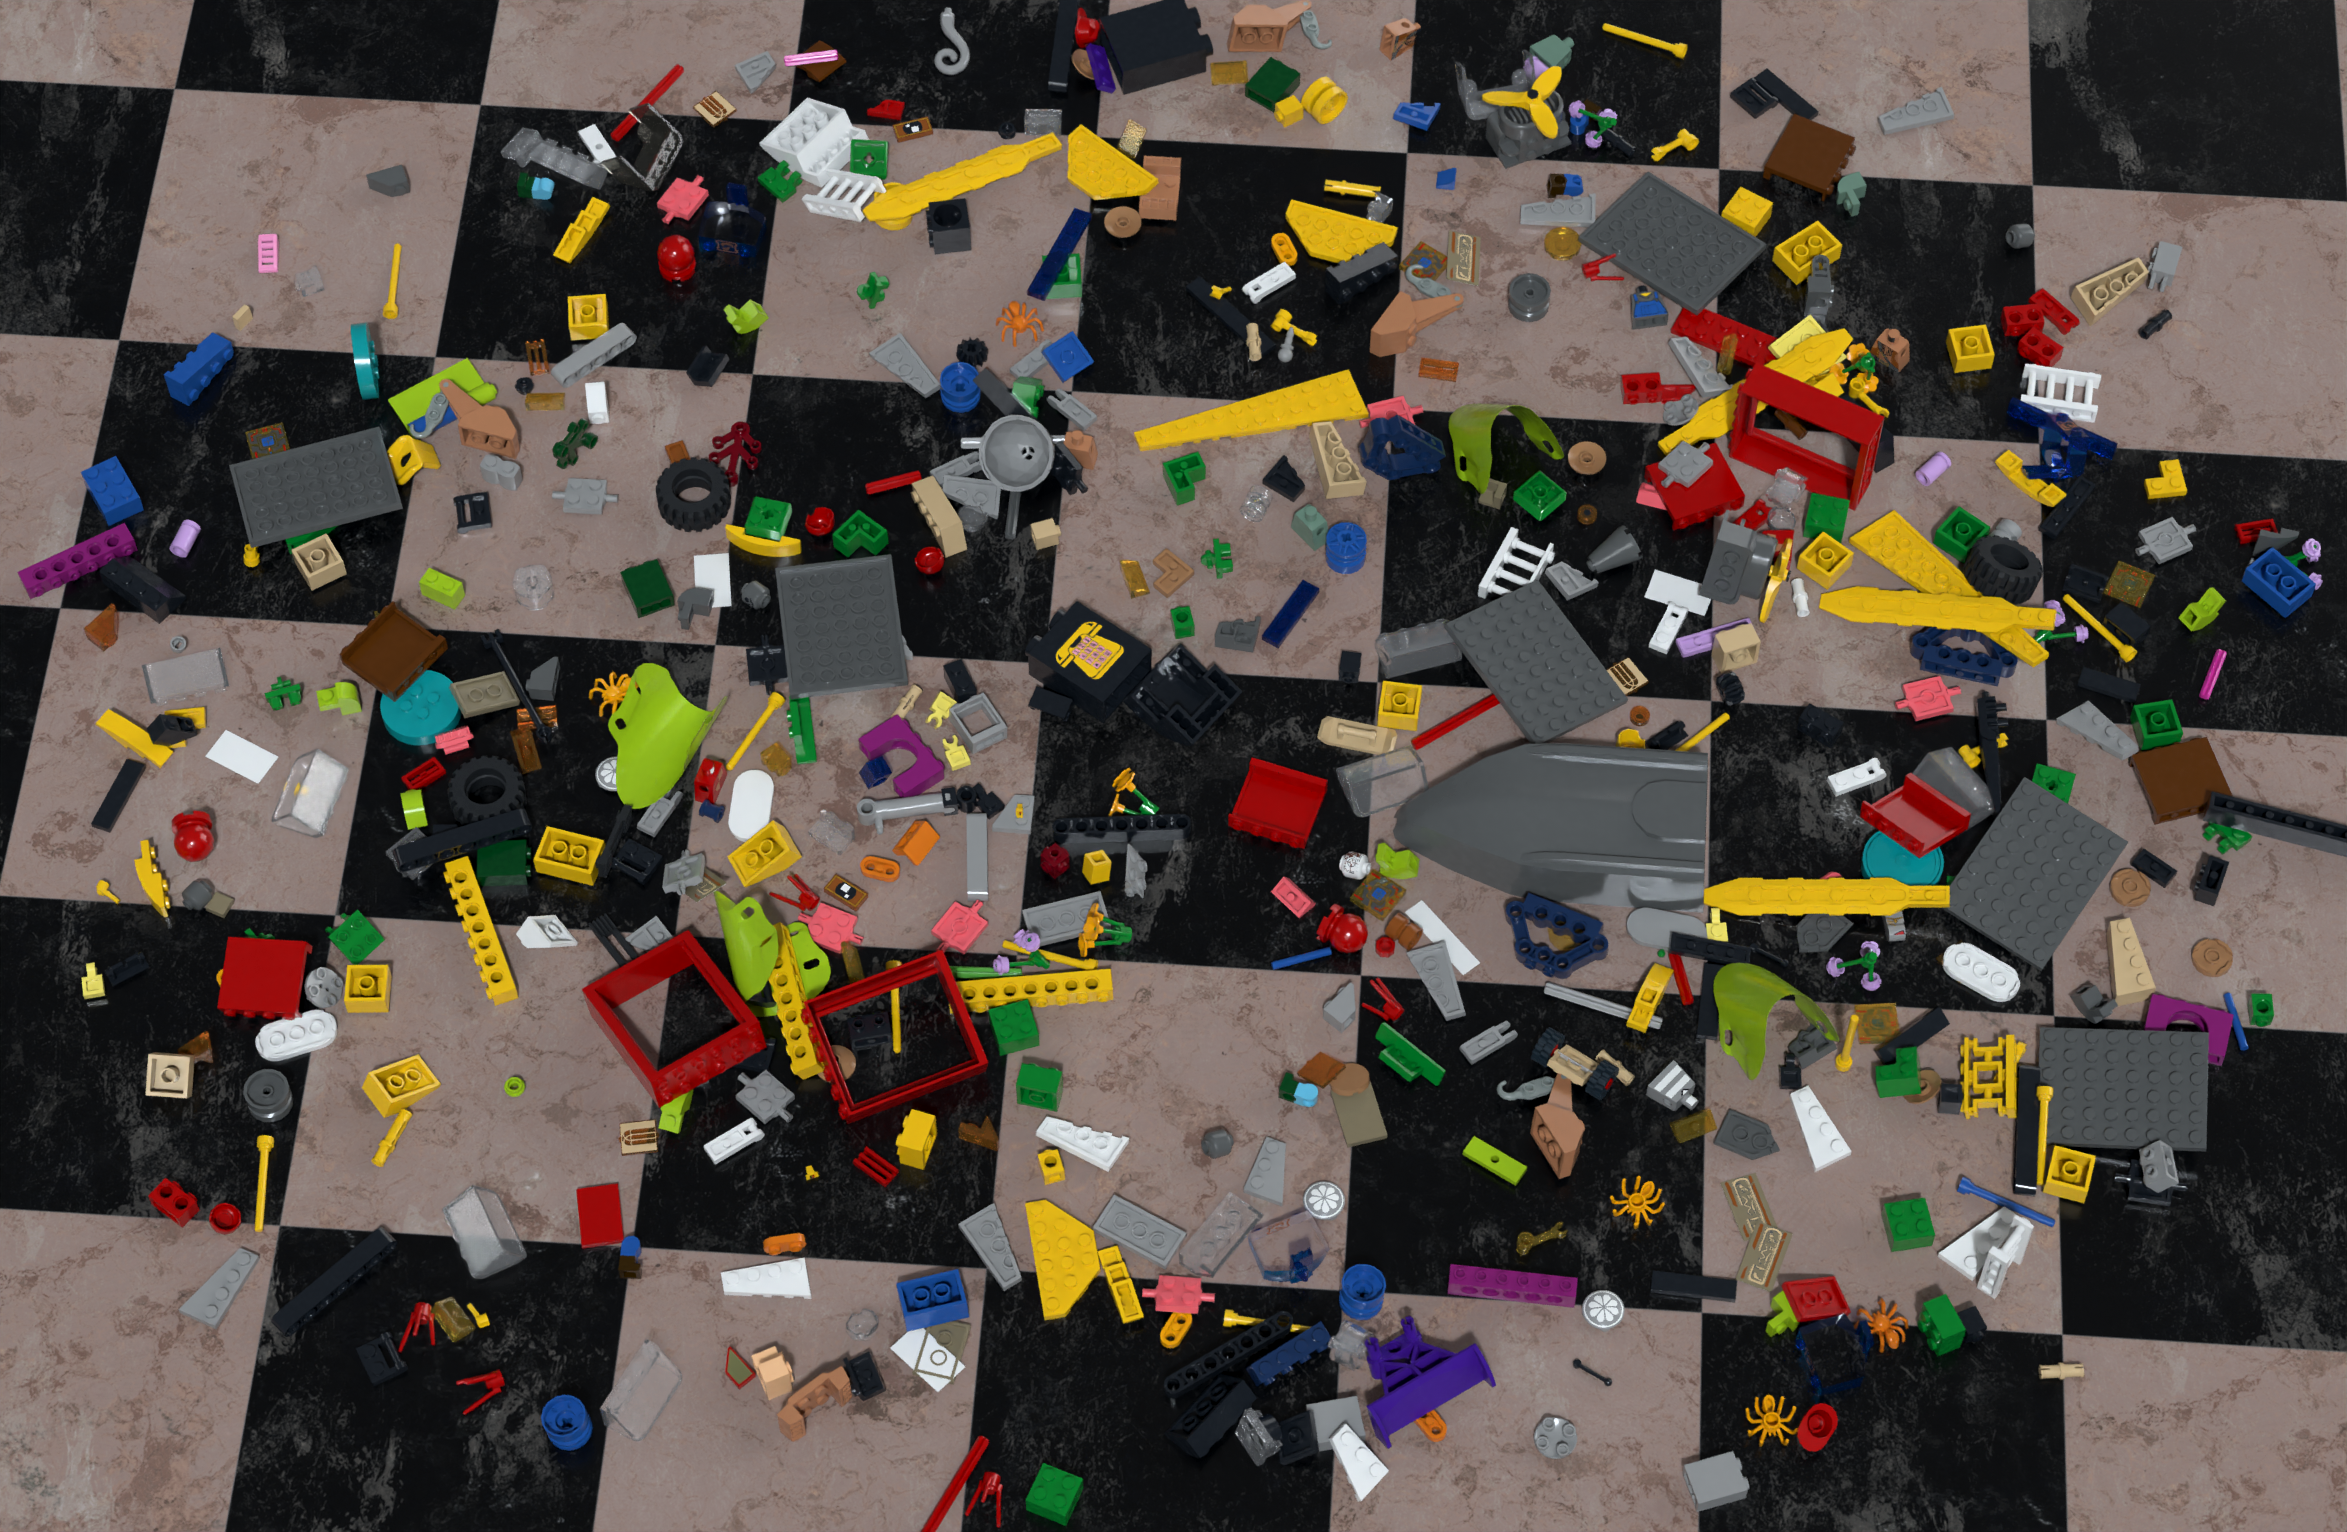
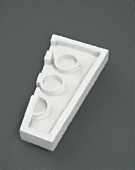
M1805 1086L1791 1093L1789 1098L1797 1121H1799L1809 1157H1811L1814 1171L1817 1172L1850 1156V1148L1810 1087Z
M1046 1117L1036 1131V1136L1109 1172L1129 1143L1128 1137L1112 1136V1133L1105 1131L1099 1133L1092 1131L1090 1127L1073 1126V1123L1051 1117Z
M2004 1206L1942 1250L1938 1257L1973 1281L1983 1269L1988 1252L1992 1246L2000 1248L2007 1239L2016 1214Z
M805 1258L721 1272L725 1295H763V1297H772L774 1295L784 1296L785 1298H794L796 1296L811 1299Z

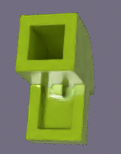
M749 300L740 309L731 305H727L723 309L727 314V320L733 325L736 332L740 334L757 329L769 318L762 306L752 300Z
M2213 587L2209 588L2198 602L2187 606L2179 616V619L2190 631L2200 630L2219 615L2218 611L2226 600Z
M336 682L333 688L316 691L320 711L340 708L342 716L362 712L358 690L351 683Z
M411 789L401 793L408 830L428 826L422 791L420 789Z
M1386 843L1378 844L1376 862L1380 865L1379 873L1395 879L1417 877L1420 859L1410 850L1394 852Z
M694 1089L661 1107L660 1129L680 1133L684 1113L690 1109Z
M1781 1291L1772 1298L1770 1306L1777 1314L1776 1317L1767 1323L1766 1332L1770 1337L1776 1333H1783L1787 1327L1794 1331L1799 1324L1784 1291Z

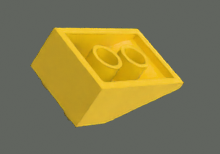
M772 820L727 857L743 886L749 887L786 870L802 856L786 828Z
M419 1054L368 1072L362 1089L381 1115L386 1118L399 1113L400 1109L408 1108L439 1088L441 1084Z

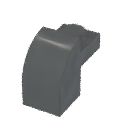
M691 588L679 596L677 600L679 608L678 621L681 623V629H690L694 614L710 616L714 603L713 590Z
M2084 985L2070 996L2077 1009L2090 1022L2096 1024L2103 1018L2113 1013L2112 1010L2118 1006L2115 999H2104L2096 985Z

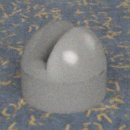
M181 636L173 637L170 641L171 650L175 653H182L186 648V640Z

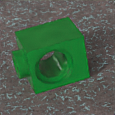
M1190 606L1171 609L1170 620L1175 640L1195 636V625Z
M2251 993L2248 1001L2250 1025H2257L2259 1027L2271 1025L2274 1017L2272 994Z

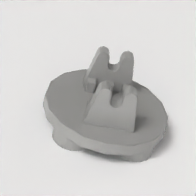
M319 967L311 971L305 981L306 999L320 1008L334 1006L341 998L343 980L327 968Z

